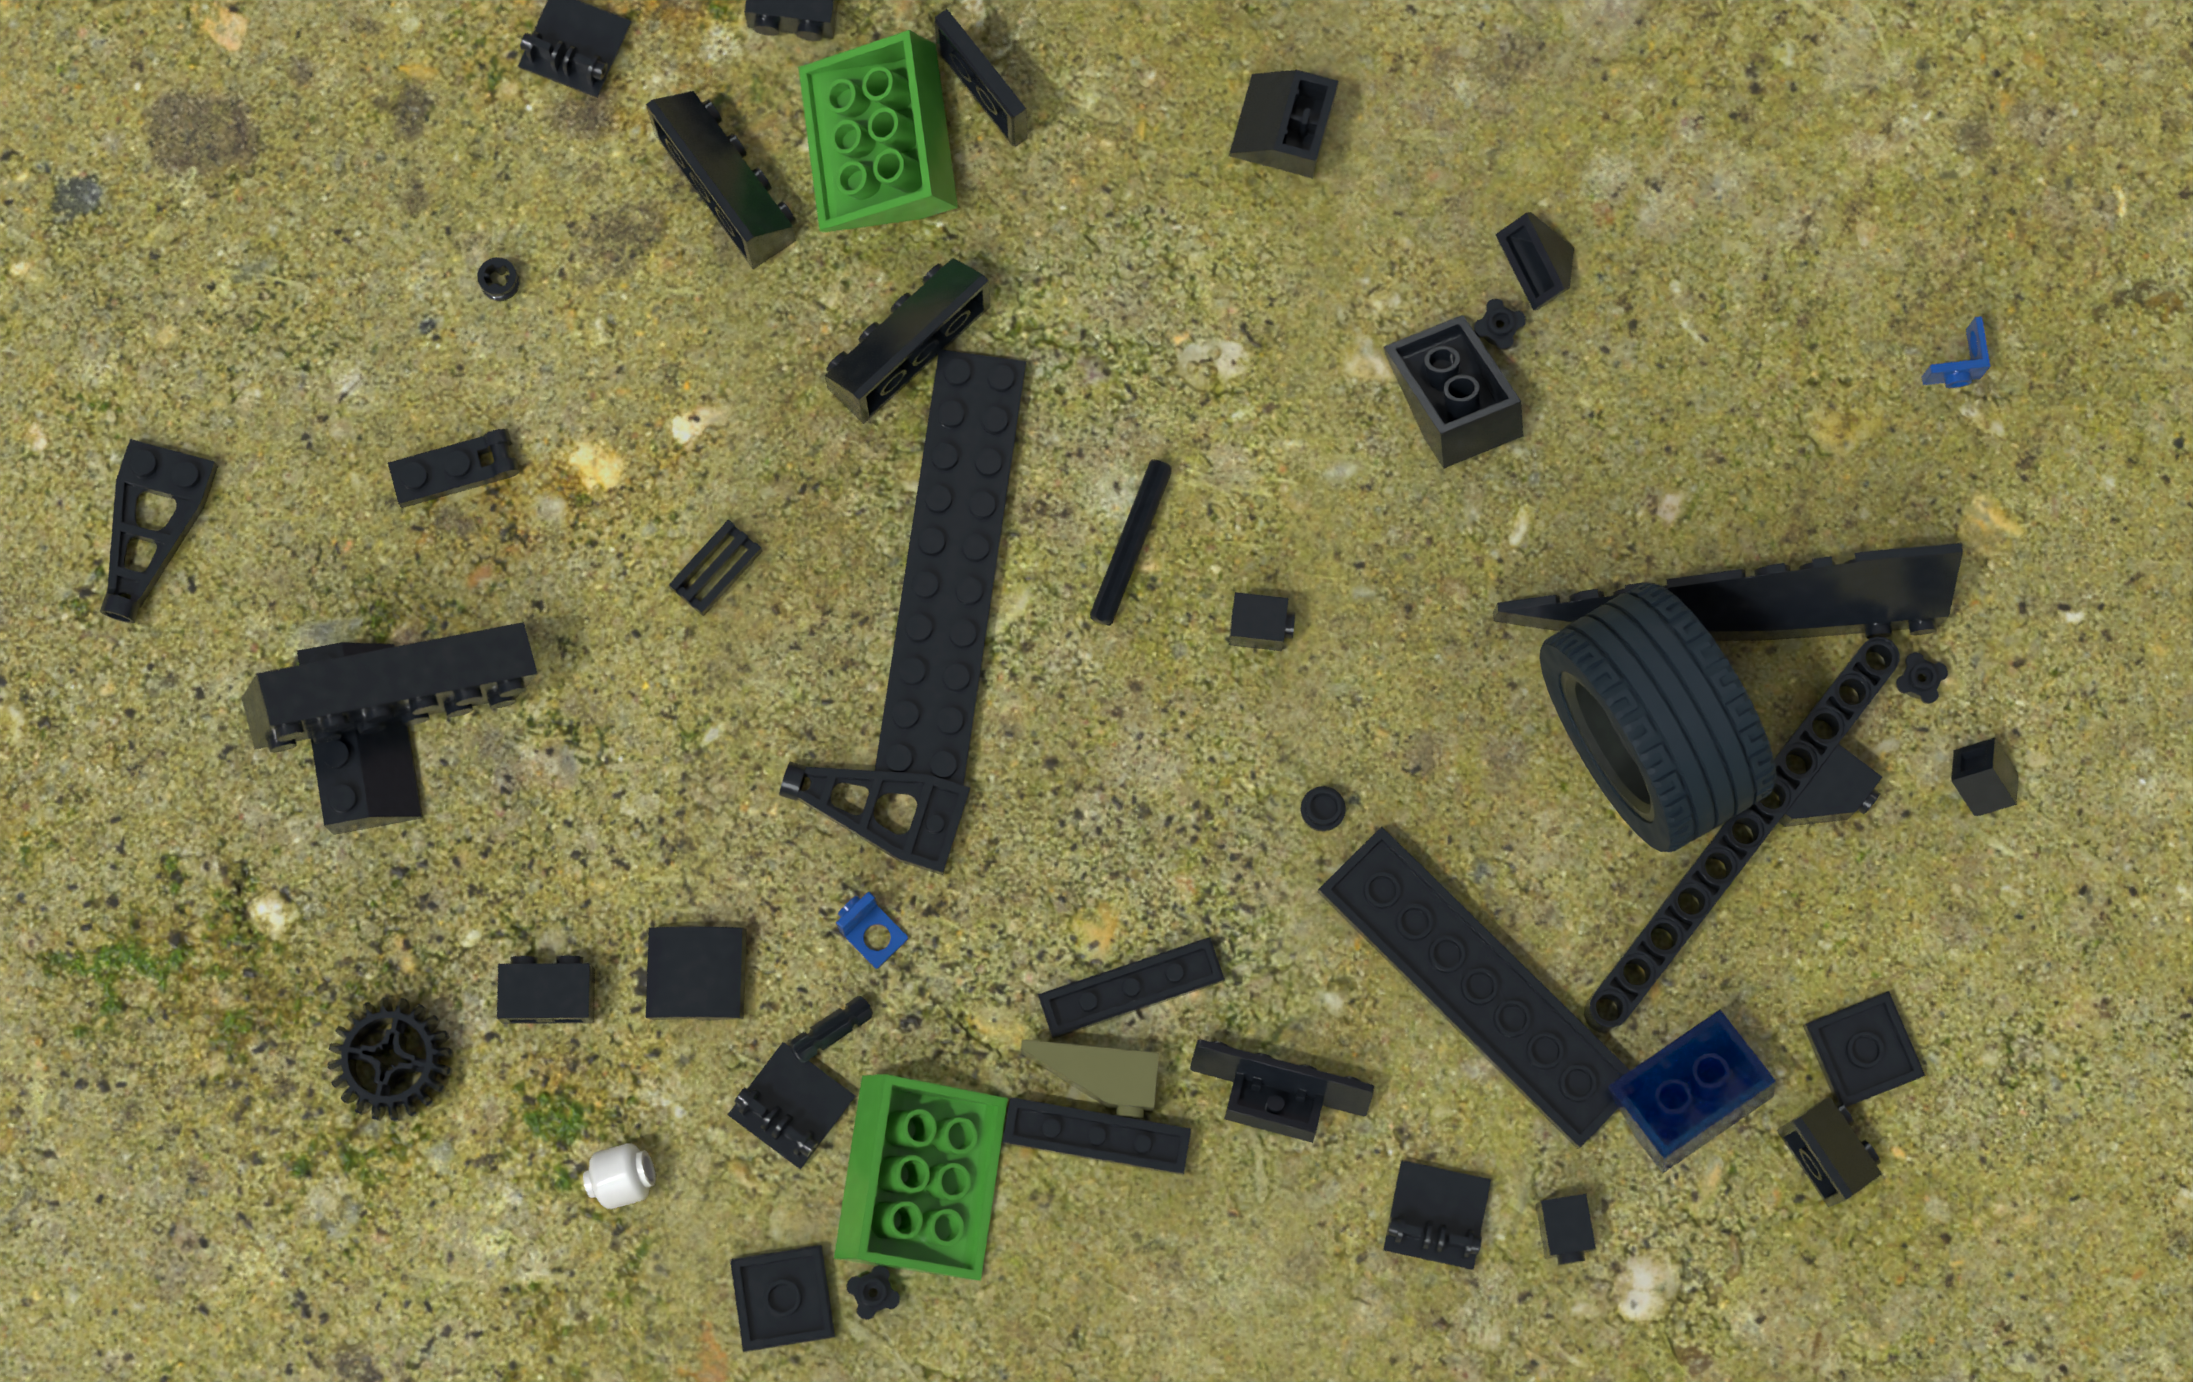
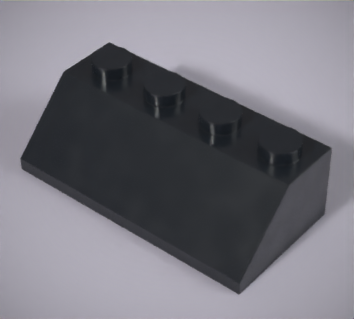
M690 91L653 99L646 104L655 136L752 269H755L796 241L793 225L797 221L793 213L783 201L776 204L768 191L772 187L764 173L758 167L751 170L743 159L747 155L745 148L735 134L732 133L726 136L718 125L722 122V118L710 100L707 99L702 103L696 93Z
M952 258L944 266L941 263L935 265L924 276L922 280L924 285L913 295L909 292L902 295L891 307L890 311L892 314L881 324L874 322L868 326L858 339L860 343L850 353L847 354L843 351L828 364L826 368L828 373L825 375L827 388L862 424L866 423L938 356L939 349L945 350L990 308L989 280L983 274L955 258Z
M340 642L297 650L299 665L391 648L395 647V645ZM402 721L385 724V729L367 735H360L358 729L342 732L341 738L327 743L316 744L314 739L311 738L324 826L333 835L423 818L408 726H403Z

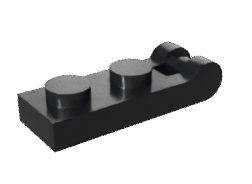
M507 429L493 430L481 437L388 462L400 507L405 508L508 479L519 474L520 470L517 459L511 457L508 447L512 444L509 431ZM491 452L494 462L491 465L482 467L480 455Z

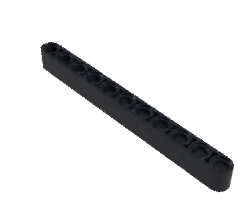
M1874 637L1866 641L1852 656L1775 756L1777 779L1772 791L1779 798V807L1769 809L1759 801L1726 821L1597 987L1584 1007L1585 1020L1592 1029L1602 1033L1614 1031L1635 1010L1895 671L1900 661V653L1897 646L1891 640L1885 637ZM1875 652L1884 659L1885 669L1875 670L1867 664L1866 653ZM1842 686L1853 688L1858 694L1859 703L1855 705L1845 703L1840 697L1839 688ZM1821 720L1828 723L1832 729V738L1822 739L1818 737L1812 728L1813 721ZM1797 755L1801 757L1805 762L1806 772L1803 774L1791 772L1786 764V756ZM1744 824L1748 826L1753 834L1752 843L1742 844L1738 842L1732 833L1733 825ZM1712 858L1721 861L1726 869L1725 878L1715 879L1711 877L1705 869L1706 860ZM1683 893L1693 895L1699 903L1698 913L1687 914L1683 912L1678 904L1679 895ZM1653 929H1664L1671 935L1672 946L1670 949L1662 950L1652 943L1651 932ZM1630 963L1639 965L1645 973L1644 984L1633 985L1629 983L1623 974L1624 966ZM1609 999L1615 1003L1618 1009L1616 1020L1606 1021L1598 1015L1596 1011L1598 1000Z

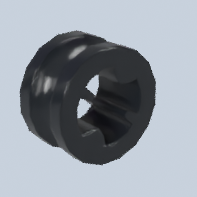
M501 257L491 258L480 266L477 273L478 283L482 291L491 300L506 301L512 298L518 291L520 285L519 276L513 264L507 259ZM495 271L500 275L506 272L510 274L505 275L507 283L502 287L497 283L491 286L487 285V283H492L490 275Z

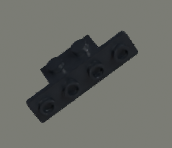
M1198 1039L1190 1065V1070L1193 1072L1233 1082L1224 1117L1225 1120L1313 1143L1322 1106L1359 1116H1366L1375 1089L1374 1085L1364 1083L1355 1077H1342L1319 1071L1310 1065H1296L1274 1059L1264 1053L1243 1051L1229 1047L1227 1044L1219 1041L1209 1042Z

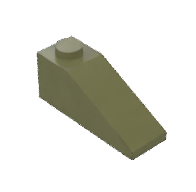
M1022 1039L1021 1054L1103 1106L1117 1109L1116 1116L1143 1119L1144 1112L1153 1113L1159 1053Z

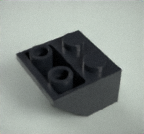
M1300 70L1252 74L1229 156L1313 179L1335 102L1339 81Z

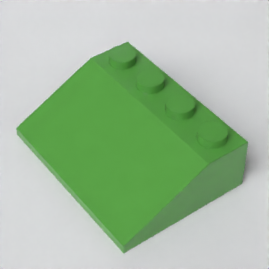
M908 30L798 67L819 231L825 233L919 220L958 208L935 43Z
M888 1074L863 1075L834 1259L981 1281L1008 1098Z

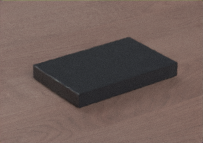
M945 9L935 17L934 21L937 52L1012 146H1018L1027 139V108L949 10Z

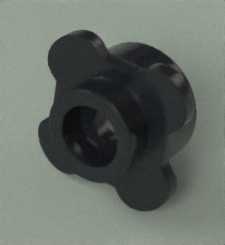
M1492 299L1486 305L1487 311L1483 318L1475 322L1474 332L1478 337H1484L1490 344L1496 345L1499 349L1506 350L1512 347L1514 343L1513 337L1518 329L1525 326L1526 318L1521 311H1512L1505 307L1502 300ZM1502 321L1504 326L1499 328L1496 326V322Z
M1918 652L1909 654L1905 659L1907 667L1903 671L1902 676L1897 678L1896 687L1902 694L1921 699L1925 704H1931L1938 699L1937 689L1940 682L1947 677L1948 670L1943 663H1931L1925 660L1922 654ZM1923 674L1926 677L1925 682H1920L1918 675Z
M875 1266L871 1273L861 1278L853 1276L847 1282V1291L849 1294L854 1295L858 1304L857 1314L862 1319L870 1320L876 1312L882 1311L885 1308L894 1309L900 1302L899 1293L894 1291L889 1283L890 1272L883 1266ZM870 1289H877L878 1294L876 1297L869 1295Z

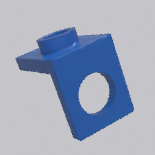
M1982 316L1975 317L1966 328L1971 360L1930 365L1921 376L1923 385L1945 383L1946 388H1960L1971 384L1972 380L1983 377L1991 366Z
M869 891L861 899L858 896L853 897L838 913L841 917L836 922L839 932L875 969H878L908 940V936L877 905L876 898ZM882 925L888 929L891 939L886 948L874 951L865 945L864 934L869 927Z

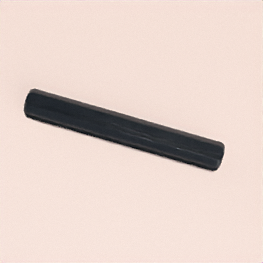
M1152 459L1148 464L1090 612V618L1097 623L1110 626L1114 621L1172 473V467L1165 462Z

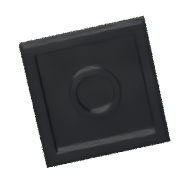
M1889 991L1803 1025L1835 1102L1839 1101L1845 1107L1926 1076Z
M822 1245L730 1259L743 1352L836 1338Z

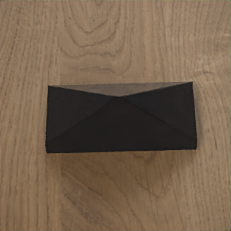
M1526 212L1495 234L1533 311L1539 310L1570 289L1574 247L1532 212Z

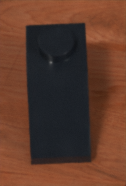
M1838 744L1780 819L1779 823L1784 827L1842 821L1848 820L1857 810L1864 815L1881 794L1874 788L1882 779V776Z

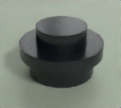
M1320 786L1306 793L1301 802L1300 812L1307 826L1316 831L1326 832L1340 825L1345 816L1346 806L1343 797L1338 791L1331 787Z

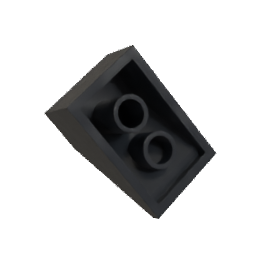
M1463 315L1384 346V353L1420 431L1443 468L1524 436L1520 398Z

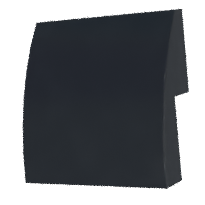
M740 927L649 928L645 1018L651 1020L698 1019L702 1021L744 1019L747 929Z

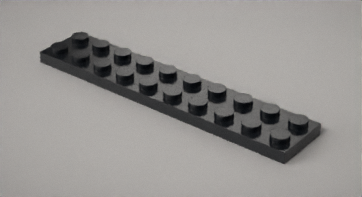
M939 349L875 771L929 774L961 785L965 784L1025 379L1026 361Z

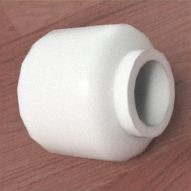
M632 1143L595 1152L590 1159L589 1170L583 1174L584 1186L590 1198L596 1197L599 1203L607 1209L621 1207L646 1199L650 1186L655 1185L656 1179L654 1166L648 1152L645 1150L640 1151Z

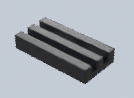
M728 519L670 582L669 587L698 613L704 616L762 553V548L756 542L751 541L743 531L737 529L735 524ZM730 536L733 537V541L688 590L685 589L684 586ZM742 546L747 549L711 591L699 601L696 596Z

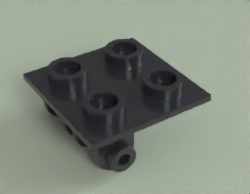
M547 0L533 33L529 34L526 32L522 38L520 49L525 51L520 59L518 68L598 98L632 21L579 0Z
M782 1042L748 1088L744 1087L734 1101L736 1104L728 1113V1116L801 1170L856 1096L809 1060L801 1063L791 1051L790 1046Z
M1401 1160L1383 1251L1474 1270L1476 1255H1479L1482 1242L1480 1235L1491 1179Z

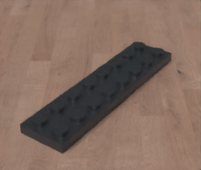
M1383 827L1375 832L1318 889L1317 892L1577 1149L1643 1084L1630 1069Z

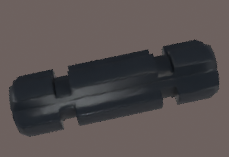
M862 996L855 997L846 1003L844 1010L839 1008L811 1026L808 1034L802 1032L793 1038L789 1045L791 1051L801 1063L808 1061L817 1055V1049H826L852 1032L855 1024L859 1027L870 1020L873 1016L871 1006Z

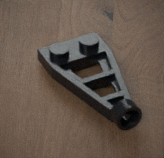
M132 439L129 440L116 478L108 587L100 609L101 614L121 622L135 623L139 608L145 602L205 507L218 468L215 461ZM148 492L176 501V510L164 528L153 531L138 526L136 522L137 500L142 493ZM133 538L157 545L156 552L148 568L143 572L126 569L125 567L128 543ZM126 593L131 595V598L127 599L119 595Z
M790 761L782 780L779 796L795 801L798 800L899 862L943 875L968 800L970 787L929 774L807 767ZM805 778H809L811 781L809 789L801 791ZM841 783L865 787L869 791L862 814L853 815L832 804L831 796L836 785ZM886 794L910 795L916 800L917 808L908 832L900 835L895 834L876 821L874 809L880 797Z

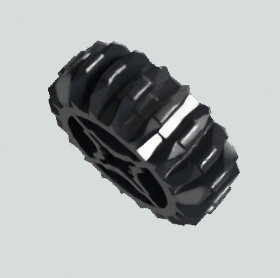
M385 997L381 999L380 1012L378 1013L370 1002L363 1004V1010L366 1014L364 1019H361L354 1012H350L347 1017L355 1025L350 1031L342 1026L337 1027L336 1033L345 1038L343 1045L338 1043H331L329 1045V1050L341 1055V1059L328 1062V1069L336 1072L343 1071V1074L335 1077L331 1083L336 1089L349 1086L342 1094L341 1100L349 1104L359 1098L355 1106V1112L364 1115L372 1106V1119L381 1121L385 1115L386 1108H388L390 1119L394 1122H399L402 1116V1106L405 1107L411 1117H416L419 1114L415 1104L417 1100L420 1099L427 1107L434 1105L433 1099L426 1094L431 1087L439 1093L445 1091L446 1087L439 1081H436L438 1074L451 1076L452 1069L440 1064V1060L449 1059L454 1056V1053L450 1048H438V1046L446 1042L450 1036L445 1030L432 1033L438 1027L440 1020L433 1015L423 1021L426 1014V1008L423 1005L418 1004L409 1014V1001L401 998L397 1003L395 1011H393L391 1000ZM392 1024L391 1029H386L385 1036L379 1044L360 1046L366 1036L381 1026ZM406 1025L416 1029L422 1037L426 1049V1059L408 1054L406 1049L407 1037L404 1036ZM394 1049V1053L408 1063L399 1062L396 1067L392 1065V1069L388 1070L385 1064L373 1056L383 1057L384 1053L390 1055L389 1050ZM356 1060L364 1061L374 1066V1082L377 1083L375 1094L369 1093L361 1084L356 1071ZM407 1073H422L417 1082L408 1090L390 1096L391 1089H395L398 1079Z

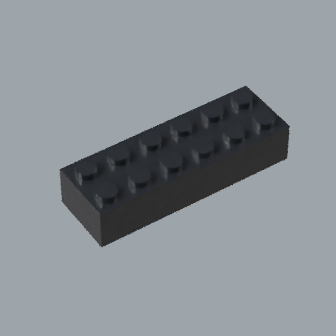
M522 622L256 673L241 698L254 749L268 747L269 752L276 753L296 747V741L313 738L316 744L327 743L341 738L342 732L358 729L360 735H367L385 729V724L402 721L403 726H412L428 721L430 719L429 715L446 712L447 717H457L472 712V706L489 703L491 709L506 707L516 702V698L527 690L526 687L538 673L525 624Z

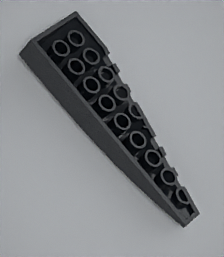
M1962 543L1865 551L1855 553V559L1846 561L1844 564H1836L1832 561V556L1812 559L1813 562L1801 565L1799 570L1791 571L1789 565L1778 563L1754 570L1755 576L1746 577L1744 569H1735L1666 579L1667 585L1663 587L1676 595L1691 610L1714 641L1777 640L1865 633V638L1871 639L1874 637L1886 638L1892 636V631L1906 629H1909L1910 635H1926L1936 632V627H1940L1950 615L1963 548ZM1641 583L1626 584L1625 588L1614 591L1611 596H1605L1604 591H1599L1598 588L1583 590L1569 595V601L1561 602L1560 595L1557 594L1497 602L1493 610V620L1561 631L1567 625Z

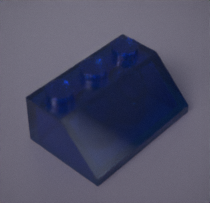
M1720 1009L1610 1084L1608 1089L1635 1138L1663 1174L1773 1098L1776 1080Z

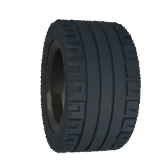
M1641 583L1544 640L1539 655L1542 675L1550 698L1569 738L1604 795L1623 820L1649 846L1660 852L1676 851L1771 794L1777 779L1775 760L1761 720L1744 686L1709 632L1691 610L1665 587L1655 583Z

